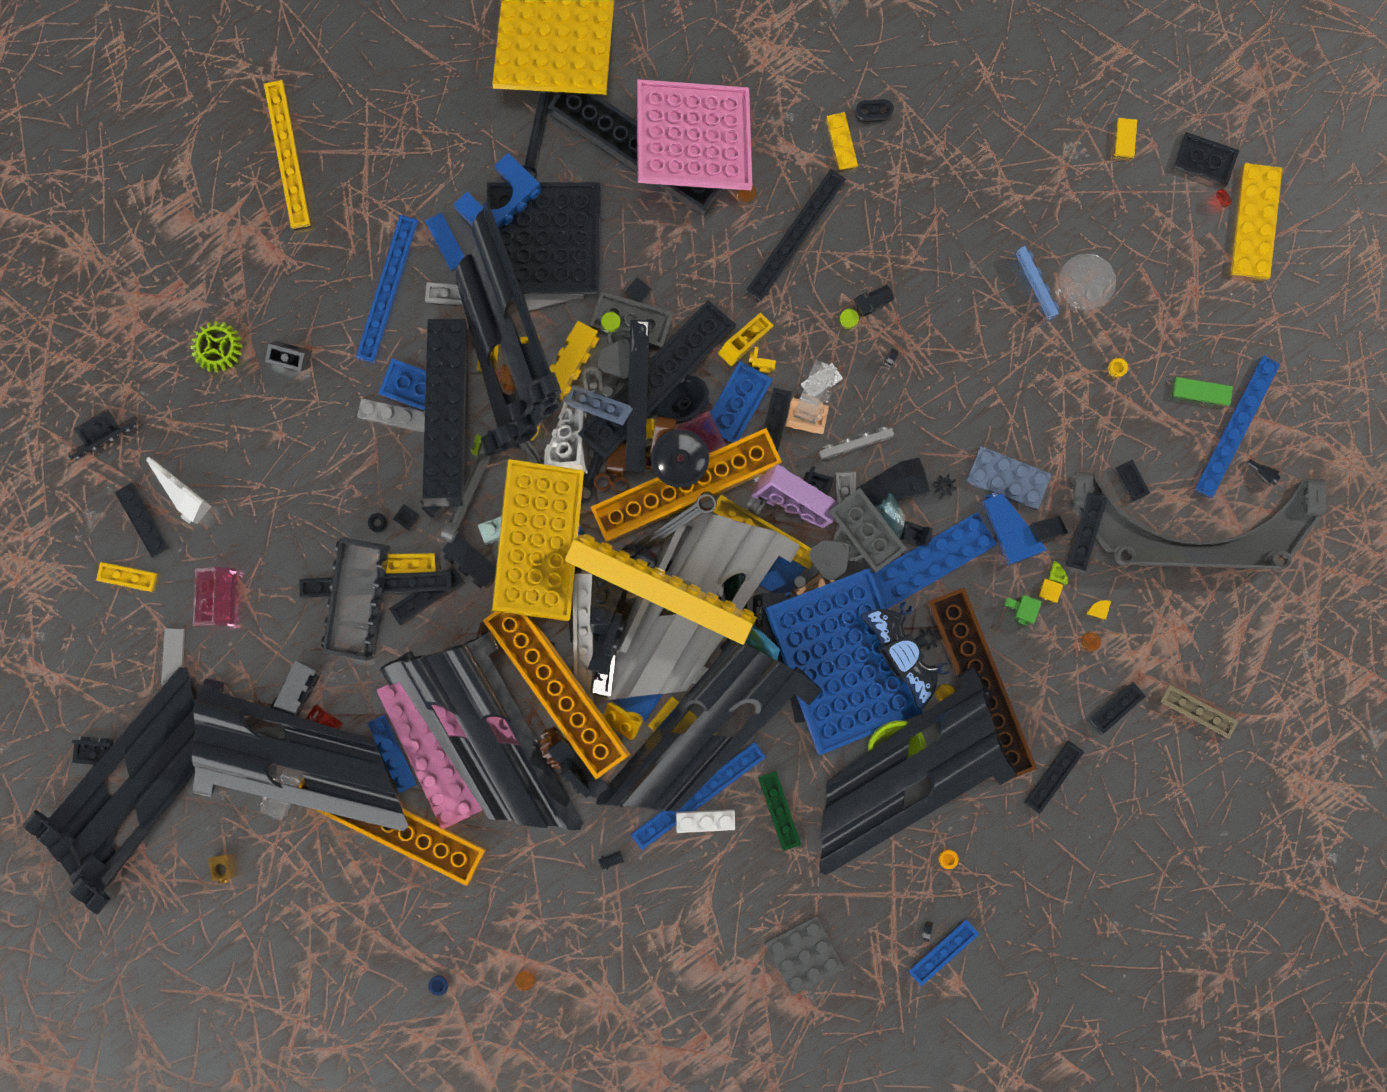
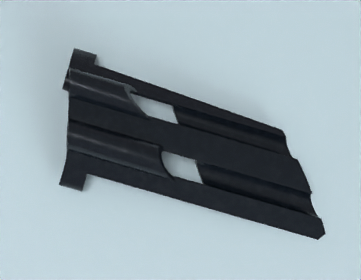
M727 638L720 646L723 653L609 783L608 788L597 797L596 804L613 807H640L659 811H678L795 694L806 704L810 705L822 692V689L797 666L792 669L745 643L742 645ZM746 703L755 706V713L734 737L714 735L737 707ZM695 704L703 708L704 711L684 734L671 732Z
M179 667L49 817L38 810H34L22 824L25 830L36 836L47 847L51 855L67 871L69 879L73 884L69 893L78 901L84 903L85 907L96 915L111 900L104 892L106 887L195 773V767L192 762V746L195 737V700L191 689L190 675L186 667ZM125 757L129 777L113 796H109L105 789V779ZM135 808L139 826L121 847L115 851L114 838L116 829Z
M209 678L205 679L198 693V698H196L194 703L195 737L192 746V762L195 767L193 793L213 798L215 786L218 785L404 831L409 826L374 740L223 694L226 682ZM244 716L283 725L289 742L257 734L246 724ZM275 764L300 770L308 790L274 781L268 771L269 765Z

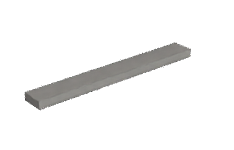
M687 523L665 538L656 557L657 564L651 568L658 567L665 571ZM640 596L637 597L626 620L625 630L620 635V644L616 652H627L650 603L649 600Z

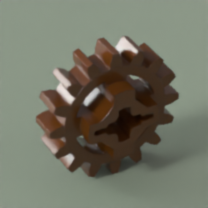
M554 726L544 730V733L540 735L542 738L539 740L542 744L540 750H542L543 758H547V764L551 763L552 768L561 769L559 763L548 753V748L560 739H563L571 748L572 746L567 738H565V735L561 733L560 728L557 729Z

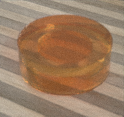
M752 185L751 190H738L740 201L750 203L755 200L757 191L754 185Z
M1088 632L1081 638V646L1086 651H1095L1101 645L1099 635L1094 632Z
M521 971L515 978V985L519 990L528 991L534 986L535 977L531 972Z

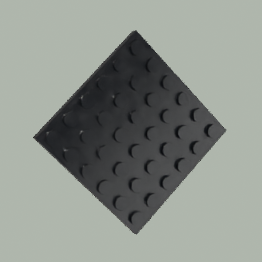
M487 182V202H489L490 208L493 210L500 209L507 205L512 198V186L508 182ZM539 182L542 189L539 196L534 200L531 199L522 212H517L513 216V220L500 229L501 238L522 294H599L600 182Z

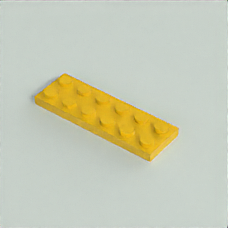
M1250 163L1243 164L1231 268L1232 275L1269 279L1271 276L1282 168Z

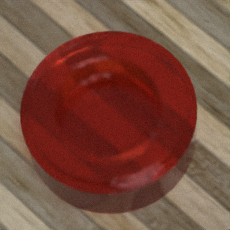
M1223 188L1215 193L1217 200L1223 207L1227 208L1232 204L1229 194Z

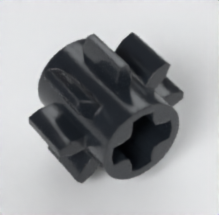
M949 474L946 478L939 475L938 479L940 482L935 481L933 483L937 486L934 493H941V498L945 494L951 497V490H957V487L953 486L956 479H949ZM947 482V486L950 488L943 490V486L941 484Z
M930 626L927 627L926 632L923 629L919 630L923 637L927 636L928 633L930 637H933V640L930 643L927 641L925 645L927 646V651L930 650L931 645L935 648L938 647L935 643L941 639V637L936 635L938 630L933 632Z

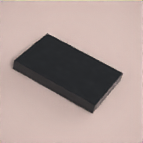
M1185 132L1173 169L1227 186L1240 150Z

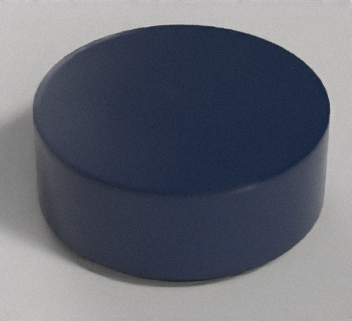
M441 975L434 976L429 981L428 989L435 996L443 995L448 989V981Z

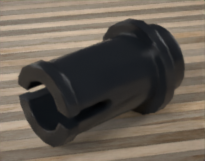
M620 850L605 857L601 856L598 859L601 869H606V871L609 867L624 862Z

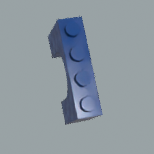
M509 153L495 165L496 171L513 188L512 198L507 205L500 209H491L499 232L504 225H508L513 220V216L517 212L520 213L526 208L527 203L531 199H536L542 190L540 183ZM468 192L453 204L456 211L471 226H473L478 213L483 210V206Z

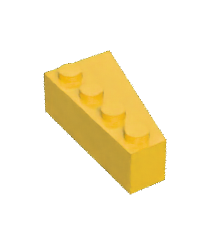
M577 321L565 341V344H567L566 348L562 347L556 357L557 363H553L549 367L551 372H555L562 391L559 398L562 401L569 394L573 381H577L582 372L580 368L583 364H587L591 356L589 354L591 348H595L600 340L597 330L580 321Z

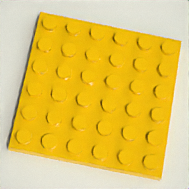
M502 0L492 83L493 88L606 95L614 0Z

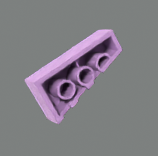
M778 464L758 478L751 497L756 499L759 497L766 499V503L769 505H780L785 508L784 511L787 513H798L801 515V519L821 528L834 521V517L829 511L839 504L832 497L827 496L816 487L811 486Z

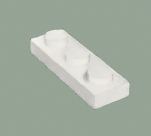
M734 809L676 812L677 833L735 830Z

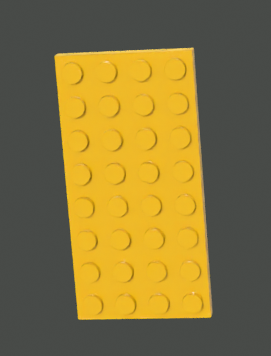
M508 459L492 611L564 621L570 620L575 566L566 562L565 558L573 540L578 537L584 470Z

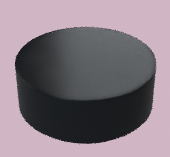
M891 348L883 364L891 367L898 356V350Z
M927 921L925 923L922 935L924 941L929 942L933 922Z

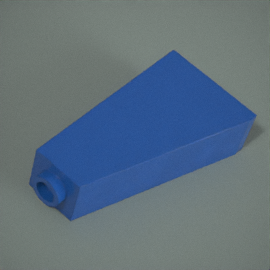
M994 492L985 496L986 500L982 504L1008 566L1046 551L1042 542H1036L1030 527L1002 493L997 495Z

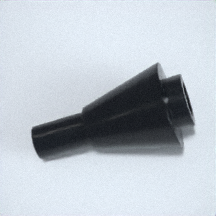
M1252 459L1246 464L1255 470L1269 487L1271 484L1276 485L1281 478V475H1279L1280 470L1260 465Z

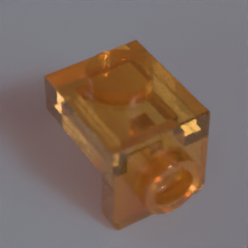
M503 364L500 375H502L500 382L504 385V389L514 392L515 383L511 381L512 375L508 364Z

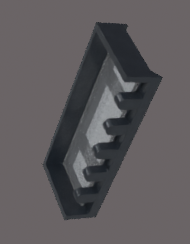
M346 537L340 538L337 541L335 547L337 558L332 567L334 578L330 582L331 598L327 602V609L329 611L328 617L324 621L326 631L321 641L322 653L364 661L373 659L390 545Z

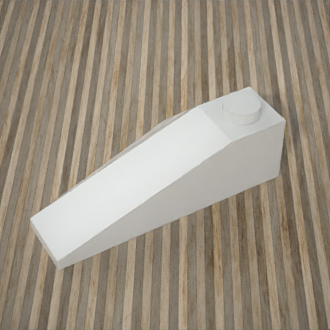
M564 403L559 415L560 420L556 429H553L552 432L553 437L545 449L544 464L584 470V474H587L588 444L578 436V432L587 424V413Z
M148 457L146 461L177 510L182 513L180 517L189 524L191 522L198 524L212 506L156 461Z

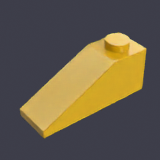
M759 313L732 336L718 354L732 367L774 325L763 314Z

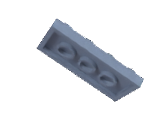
M980 446L966 482L992 493L996 492L997 495L1002 493L1010 500L1038 510L1052 474Z

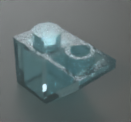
M888 493L887 499L882 500L880 510L883 511V519L900 539L905 524V514L893 495Z

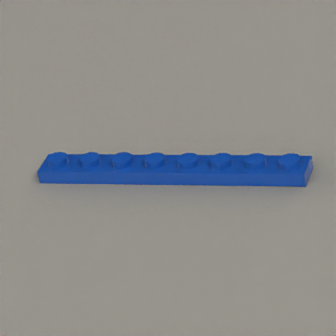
M1264 355L1261 357L1194 488L1195 491L1213 498L1280 366L1279 363Z

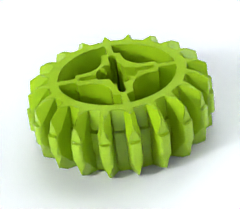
M215 321L213 326L208 322L206 329L200 326L202 332H195L198 337L192 338V341L196 344L190 346L192 350H196L192 353L193 357H197L195 362L197 364L201 363L200 367L203 369L207 367L209 372L214 368L215 372L219 373L220 367L223 371H227V365L233 368L231 362L234 360L238 363L239 360L236 358V355L241 356L242 353L238 349L243 348V345L239 344L242 338L236 337L238 331H233V327L231 325L227 326L225 322L219 325V322ZM223 333L226 336L215 339L212 334ZM207 339L208 346L204 349L205 351L203 352V345L205 340ZM212 341L218 344L221 353L215 349L214 343ZM229 342H231L230 351L226 354L225 349ZM219 355L222 358L218 361L207 360V358Z

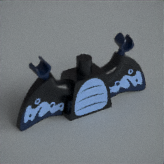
M904 601L899 606L900 613L889 609H876L861 614V619L877 635L881 645L877 648L896 679L902 678L911 689L917 708L923 709L935 692L938 672L948 674L949 671L943 672L941 670L942 665H948L947 663H940L936 667V665L928 666L922 661L924 654L920 649L927 644L926 639L922 635L915 639L911 634L905 635L903 623L906 619L905 615L910 614L913 611V607L910 605L908 610L904 611V606L907 603Z

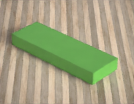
M1176 377L1172 397L1230 406L1233 386Z

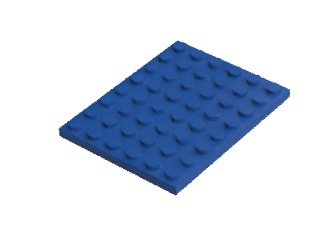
M870 568L764 608L785 665L792 669L797 666L822 689V692L810 705L797 696L818 755L825 754L869 736L888 722L905 721L923 713L922 709L917 708L909 686L902 678L896 679L877 647L881 645L877 635L861 619V614L865 612L885 609Z

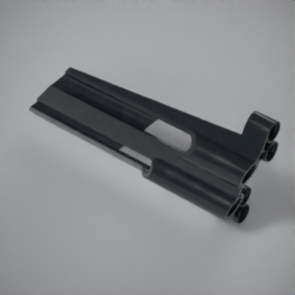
M485 201L483 202V210L478 213L472 226V233L476 241L471 254L466 255L459 262L456 269V283L497 425L496 429L489 430L488 434L480 438L486 456H491L532 439L536 435L537 427L541 422L560 409L562 403L559 396L562 391L555 372H551L489 202ZM513 300L529 343H521L508 308ZM499 344L515 383V390L511 395L502 391L490 359L492 350Z
M490 630L464 644L452 646L430 655L415 656L412 651H409L380 668L389 686L400 682L488 819L495 821L509 820L516 822L517 825L539 828L556 826L568 830H581L583 822L550 763L547 764V758H543L540 745L489 657L491 653L499 648ZM432 705L443 707L452 712L467 737L448 735ZM489 717L504 719L518 744L498 742L486 719Z
M974 666L956 676L961 686L960 689L827 781L826 805L823 810L821 828L822 852L819 862V873L824 875L830 874L992 776L1000 785L1018 776L1015 768L1003 751L999 735L992 721L988 700L993 697ZM940 721L941 727L936 740L930 746L908 758L909 739ZM927 776L930 777L932 782L930 794L903 809L905 789Z

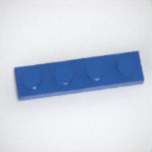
M386 715L368 722V727L398 792L401 793L418 785Z
M965 919L911 967L908 972L922 987L980 934Z

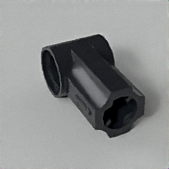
M885 285L870 293L865 292L853 300L861 316L864 317L877 310L878 307L893 301L894 296L890 287Z

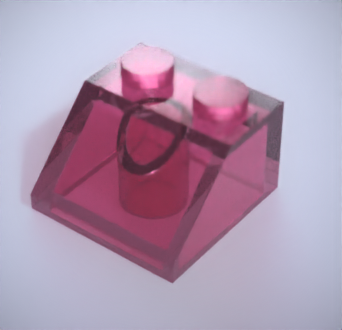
M710 411L675 428L689 430L697 434L705 442L709 453L726 446Z

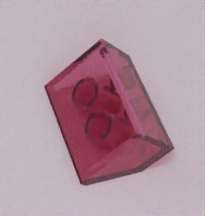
M222 567L195 569L193 626H234L236 569Z

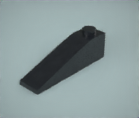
M920 458L901 461L856 488V490L861 488L874 507L928 495L930 492L926 473Z

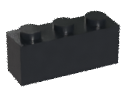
M457 534L453 543L448 542L441 550L445 553L443 557L451 564L453 562L457 563L460 566L458 570L465 576L470 574L474 578L472 582L480 589L483 586L488 589L495 581L496 566L460 535Z

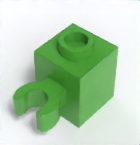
M1023 595L1019 602L1006 598L1004 606L1015 609L1016 612L1013 618L1018 619L1017 623L1028 626L1035 623L1042 601Z

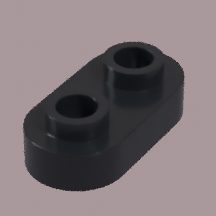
M886 99L863 100L857 104L856 115L863 121L886 120L892 116L894 107ZM885 108L887 112L882 113L880 109ZM866 109L868 110V113L863 114L862 110Z

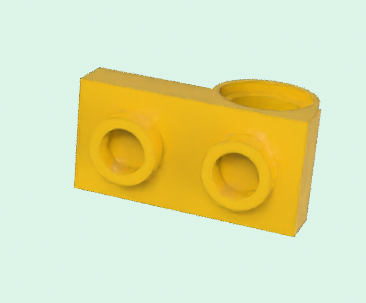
M613 702L607 704L603 713V717L608 724L629 740L636 737L643 722L641 715L635 712L627 713Z

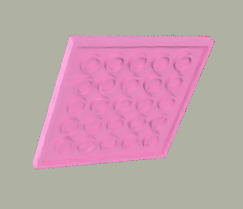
M638 79V183L751 190L752 160L749 88Z

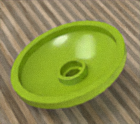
M892 721L879 727L869 740L868 752L910 722ZM922 732L909 739L908 758L926 748Z

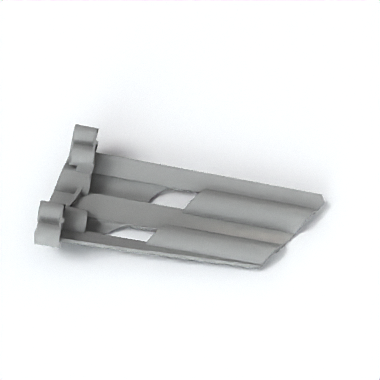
M702 512L687 523V525L692 527V530L666 572V575L680 577L683 579V583L689 586L690 584L697 585L701 588L700 591L706 594L708 592L717 594L722 584L728 578L735 574L743 573L746 577L732 600L736 604V608L742 610L777 557L781 556L791 563L800 545L771 528L765 529L723 516ZM650 601L627 652H619L615 659L611 696L606 698L595 695L597 701L687 691L724 636L678 614L659 616L664 607Z

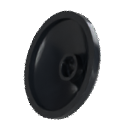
M689 375L656 409L657 415L675 419L676 424L694 419L703 411L708 403V386L701 378Z
M675 429L666 432L655 442L651 452V464L657 477L667 485L687 487L695 484L704 476L709 464V452L705 442L697 434L685 429ZM679 455L684 456L683 462L677 460Z

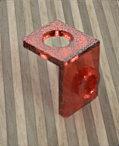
M317 704L306 717L307 720L340 729L343 725L340 720L324 711ZM318 711L317 717L312 720L313 715Z

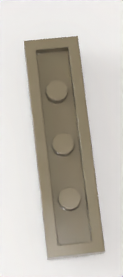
M1172 685L1167 686L1159 701L1227 739L1231 738L1238 724V721Z

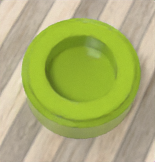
M846 309L841 313L840 323L843 327L851 329L858 324L859 315L855 310Z
M614 312L605 313L601 319L602 328L607 332H615L620 327V317Z

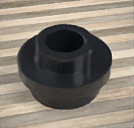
M374 513L368 519V527L374 532H381L387 526L386 517L380 513ZM379 519L381 524L375 526L374 522Z

